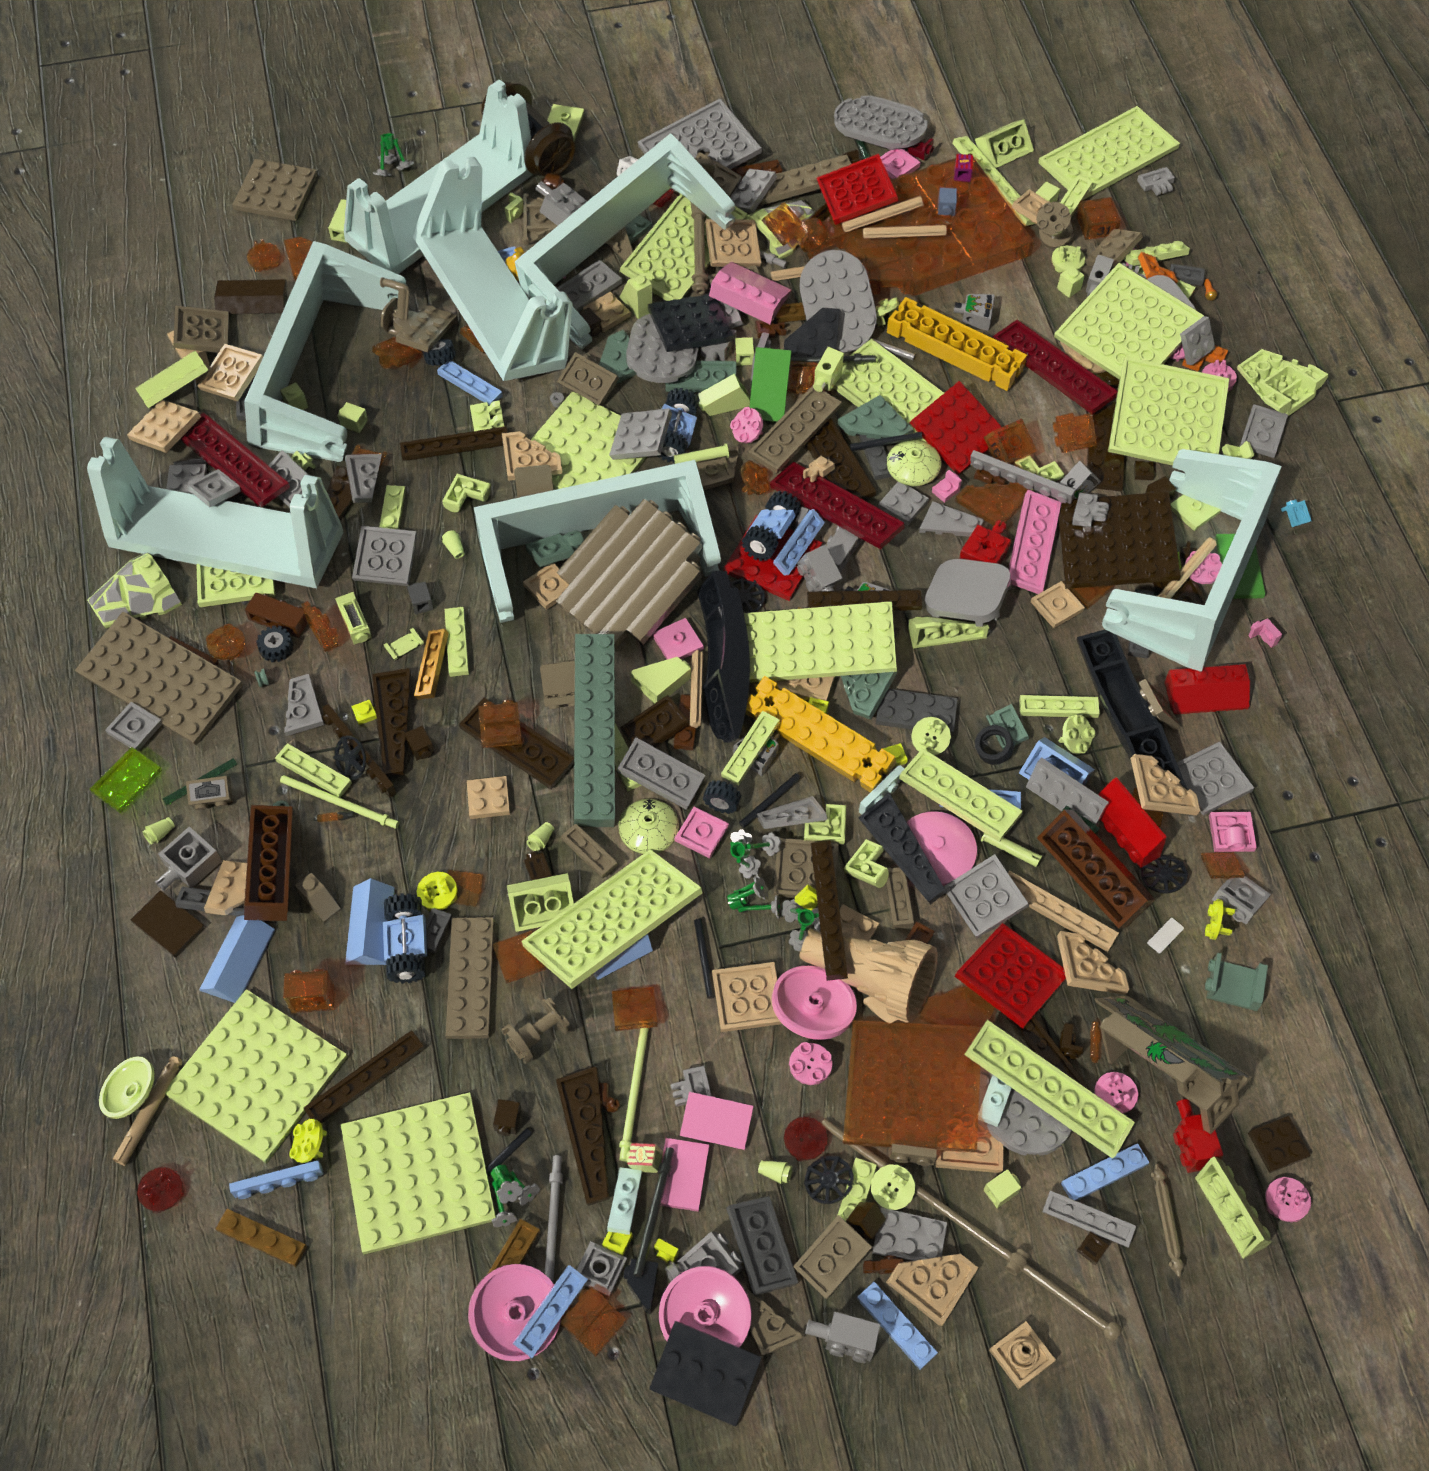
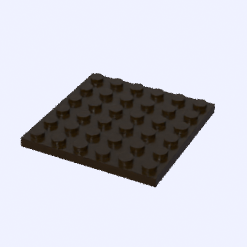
M1169 491L1098 497L1097 502L1108 503L1109 508L1106 520H1093L1091 527L1073 525V516L1078 499H1073L1071 504L1067 502L1061 503L1058 519L1065 589L1180 581L1181 575Z

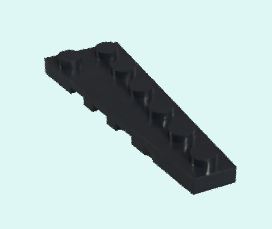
M890 793L858 817L930 905L946 893L944 886Z

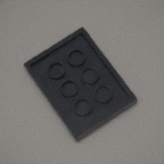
M675 1321L649 1390L736 1427L762 1357L679 1321Z

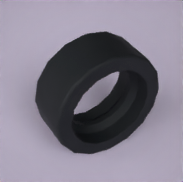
M991 725L983 728L977 734L975 749L980 759L985 763L997 765L1007 761L1012 756L1014 742L1010 733L1004 727ZM993 735L1002 736L1006 741L1005 749L996 755L987 754L983 749L984 741Z

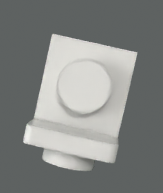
M632 156L620 159L616 173L617 176L622 174L638 159Z

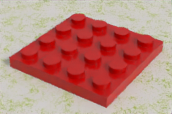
M879 154L816 178L835 225L898 201L897 194Z
M960 381L910 421L915 430L922 432V437L926 442L938 451L940 457L957 475L970 465L973 450L984 454L991 448L993 443H997L1007 434L1005 429Z
M788 528L782 538L777 539L778 547L767 561L764 559L759 561V558L755 560L753 559L754 556L749 557V552L745 553V548L742 547V538L723 571H727L729 576L736 579L743 578L751 582L755 580L757 581L756 584L760 585L764 591L790 601L804 576L798 572V564L794 566L789 575L784 576L774 565L773 561L790 539L794 530ZM813 539L801 558L806 553L821 547L822 542Z
M1004 923L992 933L954 976L1021 1028H1024L1066 980L1065 971L1062 966Z

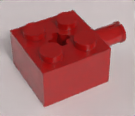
M1001 520L996 521L992 530L977 525L962 548L959 559L1001 564L1008 553L1011 539L1001 535L1007 525L1002 522L999 526Z
M1183 1099L1176 1103L1182 1121L1175 1129L1173 1137L1175 1144L1180 1147V1160L1183 1167H1186L1187 1173L1201 1171L1211 1158L1221 1159L1224 1155L1216 1131L1214 1130L1211 1134L1203 1129L1201 1114L1194 1115L1191 1101Z

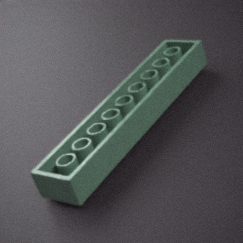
M575 634L574 824H577L579 827H614V634Z

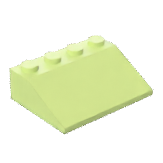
M1216 1157L1211 1158L1195 1179L1244 1259L1266 1248L1272 1242L1268 1229L1262 1226L1258 1220V1213L1255 1208L1250 1206L1246 1200L1245 1191L1234 1180L1231 1168L1226 1166L1223 1160Z

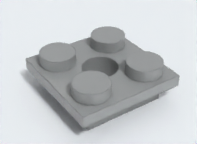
M590 1241L577 1271L588 1279L584 1284L585 1286L610 1297L627 1258ZM601 1262L606 1265V1270L599 1274L593 1268L595 1264Z

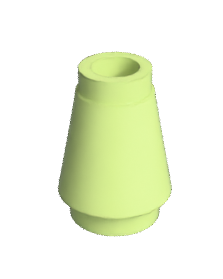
M454 530L446 532L442 536L443 544L455 559L463 557L465 553L459 534Z
M167 817L146 826V829L142 832L146 840L150 844H154L163 839L175 825Z
M545 822L531 833L527 840L529 848L533 851L537 850V852L543 850L554 831V827L550 823Z
M761 1160L758 1173L780 1184H788L793 1167L788 1165V1162Z

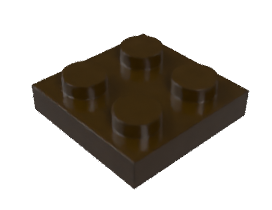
M1289 1116L1251 1130L1248 1133L1269 1174L1311 1156Z

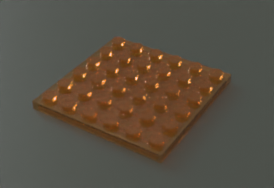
M853 1020L843 1144L892 1147V1144H900L942 1151L977 1153L981 1066L964 1054L982 1027Z

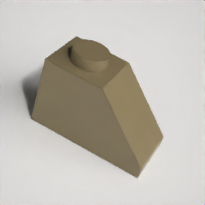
M312 873L295 885L299 896L324 923L341 910L327 889Z

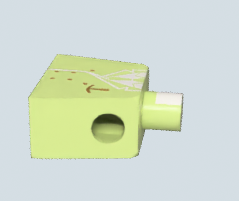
M827 347L815 369L813 388L816 391L822 392L823 389L827 391L832 390L842 376L844 353Z

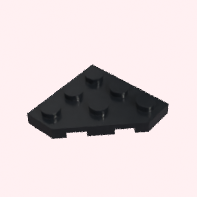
M821 308L785 339L784 350H791V357H822L827 347L836 350L840 309Z

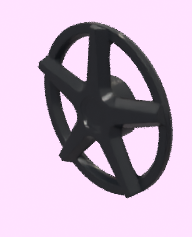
M353 736L341 737L336 745L333 759L343 776L350 780H356L362 776L366 768L364 747ZM347 739L354 740L358 745L353 750H350ZM343 744L344 754H339L340 747ZM360 750L363 754V767L358 763V753ZM340 761L345 762V772L341 767ZM351 766H354L360 772L357 776H350Z

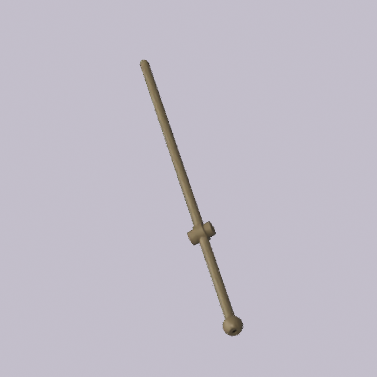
M822 1120V1126L873 1164H876L877 1167L881 1168L890 1165L829 1120ZM916 1184L915 1194L1006 1259L1008 1264L1005 1268L1010 1274L1017 1276L1019 1272H1024L1104 1330V1335L1108 1340L1115 1341L1122 1331L1118 1323H1108L1027 1264L1029 1255L1025 1251L1017 1249L1015 1253L1010 1252Z

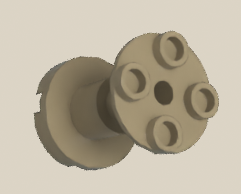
M1045 203L1039 210L1036 218L1039 235L1046 247L1057 249L1060 246L1067 245L1073 237V227L1070 222L1071 215L1069 208L1062 203Z
M543 998L541 1000L547 1015L533 1025L528 1022L516 1031L510 1024H507L501 1029L503 1035L508 1034L509 1038L506 1041L519 1059L524 1058V1064L533 1060L529 1048L541 1040L540 1035L553 1025H556L563 1034H568V1026L570 1024L564 1015L559 1016L555 1009L557 1007L551 998L547 1000Z

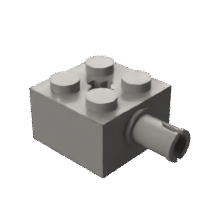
M543 181L536 187V191L545 196L539 212L557 226L587 202V200L564 182L553 190L544 184Z
M826 545L806 553L797 562L798 572L804 576L809 592L834 591V585L842 579Z
M188 827L158 853L168 871L156 880L155 883L162 891H165L176 879H181L189 888H193L222 860L210 844L191 827Z
M834 1312L832 1323H829V1325L808 1319L805 1334L825 1339V1342H827L826 1349L830 1350V1354L843 1357L845 1354L852 1356V1360L856 1362L866 1363V1361L871 1362L880 1324Z

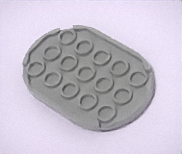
M861 96L854 100L852 98L847 99L837 106L834 113L835 126L844 136L885 147L889 150L917 145L927 133V120L924 119L922 112L913 107L880 97Z
M830 250L814 256L806 264L800 277V294L806 321L821 308L840 309L836 350L844 354L854 352L871 338L876 326V309L867 272L863 264L855 256L845 251Z
M650 314L639 318L632 327L626 352V362L629 369H633L637 376L644 380L656 383L676 382L678 378L687 377L694 370L699 347L666 352Z
M966 1055L960 1058L953 1075L956 1099L963 1110L974 1120L976 1119L977 1123L985 1130H988L1003 1146L1021 1155L1039 1154V1156L1054 1152L1065 1143L1071 1133V1129L1013 1088H1011L998 1127L978 1120L977 1116L993 1074Z

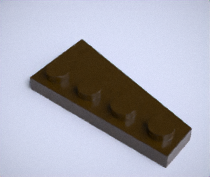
M336 466L327 493L340 521L346 514L345 511L349 505L353 504L347 467Z

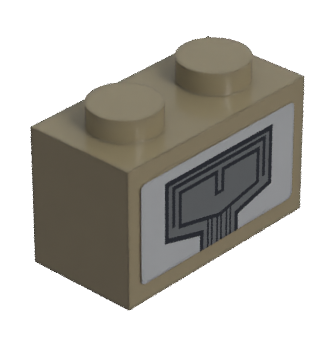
M228 776L186 781L188 804L191 807H195V810L207 809V805L214 804L215 807H224L228 805V802H233L231 779Z

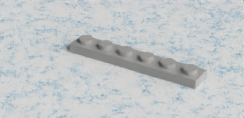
M975 450L971 454L970 465H973L978 470L983 469L993 476L1006 478L1011 483L1016 482L1023 485L1026 489L1039 491L1042 495L1054 497L1062 503L1067 502L1071 504L1074 499L1075 490Z

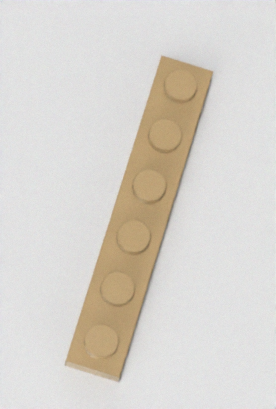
M1011 871L1008 872L1028 902V907L1073 933L1080 934L1087 941L1101 949L1109 951L1119 934L1117 931Z

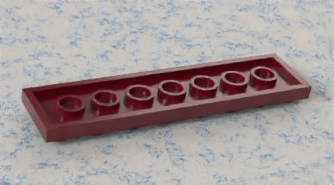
M1018 319L992 336L993 339L1008 345V350L1013 352L1016 349L1027 354L1026 367L1091 414H1094L1117 397V390Z
M202 413L200 415L201 418L180 438L181 441L213 468L219 469L240 486V490L261 508L290 488L289 482L205 413Z
M795 462L791 463L770 481V488L782 493L787 491V495L789 493L793 494L791 497H796V502L799 501L802 506L809 510L814 509L818 515L880 550L905 528L904 522L821 476H817V480L814 482H810V476L803 478V471L806 468Z

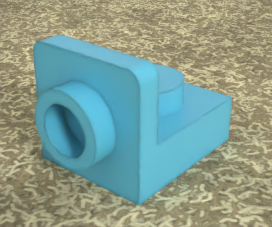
M1297 499L1286 503V507L1281 508L1282 512L1287 511L1292 527L1311 521L1305 500L1297 502Z

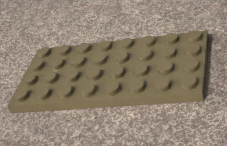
M125 612L118 616L75 669L77 674L127 704L133 702L161 719L163 726L194 745H197L243 686L241 680Z

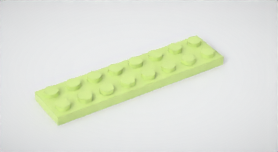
M989 1020L985 1022L964 1054L1112 1159L1117 1155L1135 1123Z

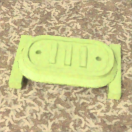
M413 628L410 629L412 634H406L390 645L387 643L383 644L394 661L398 659L397 657H401L415 649L419 644H424Z

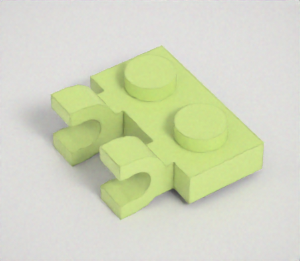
M499 400L492 402L490 406H488L487 402L470 405L474 431L505 427Z

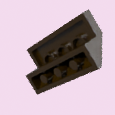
M286 279L217 280L214 295L215 310L229 311V314L283 313L285 308L284 297H287Z

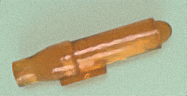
M1092 1022L1090 1031V1059L1093 1063H1096L1099 1060L1100 1031L1099 1023Z

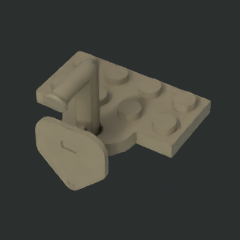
M381 277L380 285L382 288L390 287L398 290V298L393 297L382 310L381 328L386 333L396 335V342L428 353L456 322L457 315L449 311L437 309L431 305H425L419 312L409 311V287L403 283Z

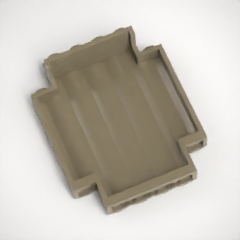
M643 499L631 514L624 506L618 507L615 505L557 572L559 577L569 584L556 600L558 605L593 634H614V651L629 634L644 645L702 577L699 571L701 568L697 565L701 560L698 553L703 548L700 543L701 539L694 533L690 535L686 532L687 528L682 523L678 522L676 524L672 521L673 517L668 512L664 511L662 513L658 510L659 506L652 500L648 502L646 499Z

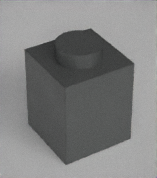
M426 582L407 586L415 615L433 610Z

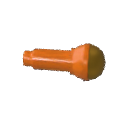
M1205 279V297L1207 300L1213 301L1217 297V292L1213 289L1209 279Z

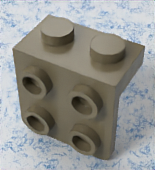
M550 465L515 468L517 498L553 490Z
M575 660L541 665L540 672L545 707L549 706V709L560 708L563 704L574 706Z
M895 1117L892 1122L889 1160L898 1163H917L921 1166L934 1165L937 1155V1149H935L936 1123L928 1120Z

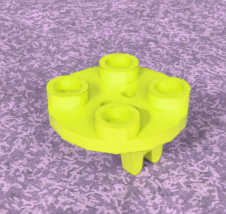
M434 872L428 874L420 881L416 892L417 897L422 899V906L431 912L432 908L443 910L455 903L458 890L452 876L444 872Z
M1216 899V901H1213V904H1209L1207 915L1210 916V924L1206 925L1205 936L1212 940H1216L1218 934L1230 936L1233 930L1223 928V924H1221L1224 914H1235V909L1223 907V900Z
M308 1119L302 1125L297 1124L294 1128V1140L290 1150V1157L299 1163H307L318 1157L323 1158V1153L318 1150L327 1131L323 1130L322 1124L318 1120Z

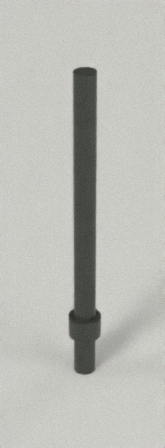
M854 354V356L843 357V363H854L855 365L865 362H876V355ZM791 357L790 364H818L822 357Z
M670 1147L666 1148L663 1162L660 1163L658 1168L659 1177L633 1276L642 1278L667 1178L671 1175L673 1168L671 1163L675 1150Z

